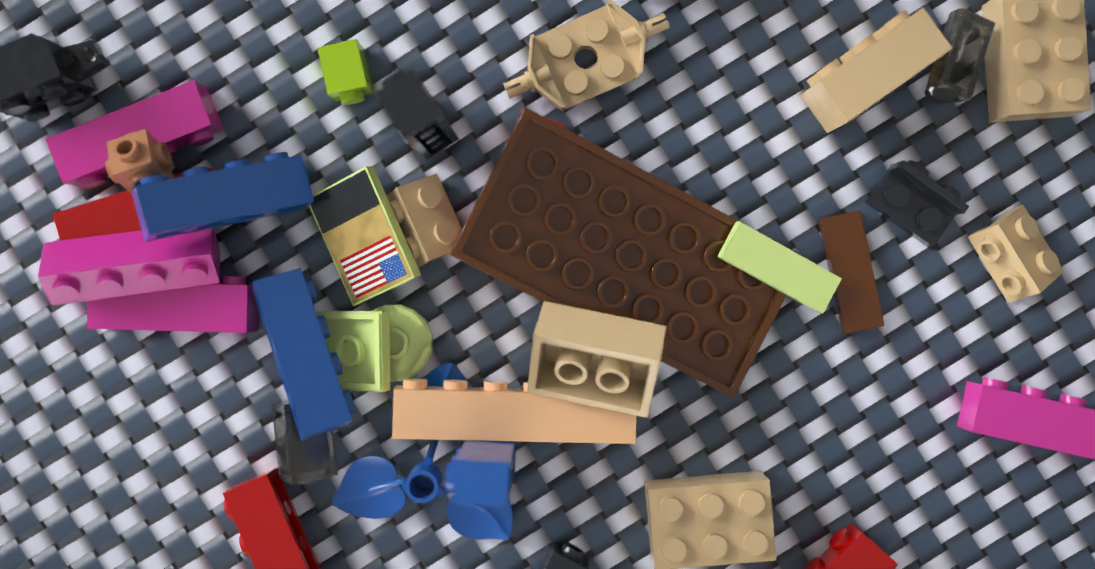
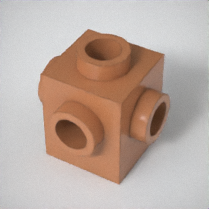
M147 129L131 132L123 137L107 142L109 160H106L105 166L108 175L114 183H120L131 195L134 187L141 185L140 180L145 177L164 174L167 180L173 179L172 157L169 149L164 142H158Z

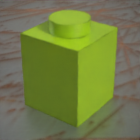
M357 39L317 48L327 94L336 102L341 101L342 105H350L365 100L364 95L374 93L365 50Z

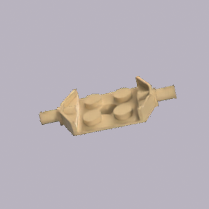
M608 0L606 6L536 37L534 34H531L528 71L518 78L503 83L509 99L531 89L532 92L537 91L559 110L564 111L641 77L643 73L645 42L648 41V37L670 29L668 20H666L665 14L661 13L647 21L638 22L615 2ZM589 49L596 54L597 63L592 68L582 69L575 63V55L580 50Z

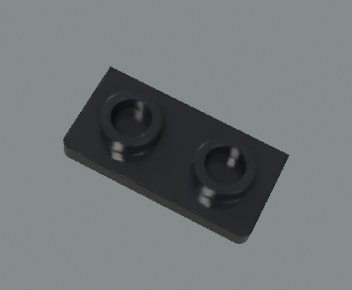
M902 160L891 164L865 203L926 247H934L955 216L964 214L969 205L960 200L962 195L958 190L945 183L939 185L929 178V171L918 162Z

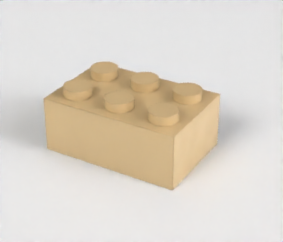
M990 0L982 5L989 123L1064 118L1091 110L1084 0Z
M924 7L911 16L904 10L875 33L870 34L839 57L840 61L836 58L808 79L807 83L810 88L800 96L824 130L829 133L855 118L947 53L952 47Z
M544 301L533 334L527 392L647 418L660 365L666 326Z
M761 471L644 480L650 555L654 569H680L777 561L770 480Z

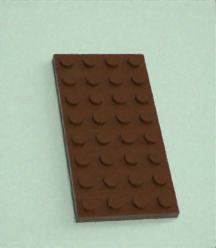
M526 107L516 122L450 253L451 256L542 302L546 301L666 326L660 361L735 398L787 296L717 257L735 222L740 221ZM794 251L795 253H797V254L803 256L804 258H806L804 255H802V254H800V253Z

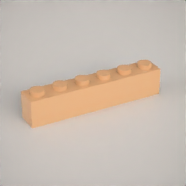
M403 379V385H396L394 388L392 439L636 444V415L528 393V382H524V388H508V382L484 381V387H468V381L444 380V386H427L428 380Z

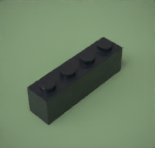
M413 69L407 73L404 70L396 71L381 82L383 88L375 92V95L402 138L426 160L459 140L438 104Z

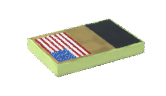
M366 166L313 195L314 202L309 207L353 306L364 303L421 276L374 166Z

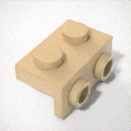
M437 173L396 187L387 195L418 268L451 253L462 228Z
M1023 204L1010 209L992 225L973 232L969 236L971 244L1008 302L1043 292L1064 272L1057 255L1050 249L1040 233L1036 221L1029 215Z

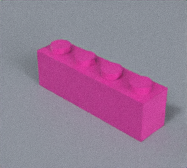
M192 80L48 137L45 140L62 183L78 186L81 190H88L103 185L105 183L104 178L109 176L105 166L106 160H109L108 141L123 137L131 132L147 129L158 142L162 141L166 144L171 157H174L178 154L176 149L189 144L192 147L207 144L214 140V134L224 131L208 88Z
M214 228L145 242L142 230L46 242L43 245L38 279L51 306L220 283V247Z
M222 276V284L201 285L87 301V329L250 333L258 331L259 310L252 291L253 285L246 284V277Z
M983 377L982 384L967 381L957 427L982 435L1095 459V409L1085 407L1086 399L1060 394L1059 401L1046 399L1048 392L1046 390L1022 385L1019 393L1007 390L1009 382Z

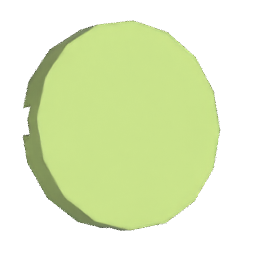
M388 304L372 310L389 311L390 382L403 381V379H408L418 374L428 363L433 351V334L427 320L417 310L402 304Z

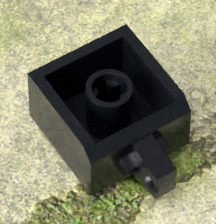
M31 33L0 46V112L8 116H15L28 122H33L48 117L50 110L59 106H74L85 101V95L98 90L92 75L108 66L100 45L93 40L62 47Z

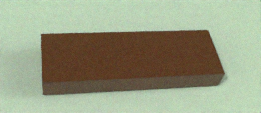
M858 210L818 219L829 272L842 278L834 293L842 333L849 334L885 326L861 211Z

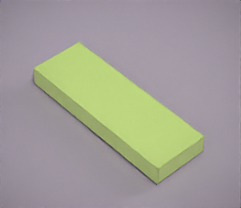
M737 221L717 256L732 266L822 314L842 279L744 223Z

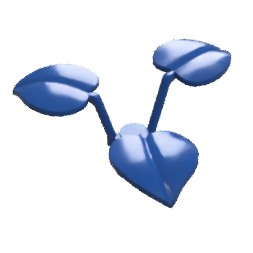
M453 363L440 365L423 378L428 380L427 386H444V380L468 381L457 365ZM468 381V387H473ZM431 440L424 462L414 466L408 478H397L395 465L385 457L367 455L357 459L346 471L332 499V505L354 516L382 519L393 516L401 510L406 502L405 491L408 497L417 503L429 502L436 495L443 497L444 494L453 493V491L446 490V487L441 485V470L437 465L433 464L439 440ZM453 497L449 500L446 511L448 522L458 534L476 540H509L513 524L510 499L508 500L507 508L452 504Z

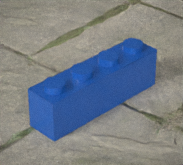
M279 152L264 157L265 162L249 164L248 159H241L226 163L224 165L225 169L209 172L208 167H197L184 171V177L167 180L166 175L159 174L141 179V185L134 187L132 197L145 242L306 209L314 202L302 155L289 157L287 152Z
M301 268L253 281L252 291L301 441L349 425L352 421L350 414L355 413L354 402L349 390L342 391L337 376L343 374L337 353H329L325 341L326 338L330 337L329 328L324 315L317 316L313 301H317V293L312 279H304Z
M466 440L465 442H460V448L456 449V455L452 456L451 463H448L445 487L446 490L453 491L452 504L507 508L515 474L517 441Z

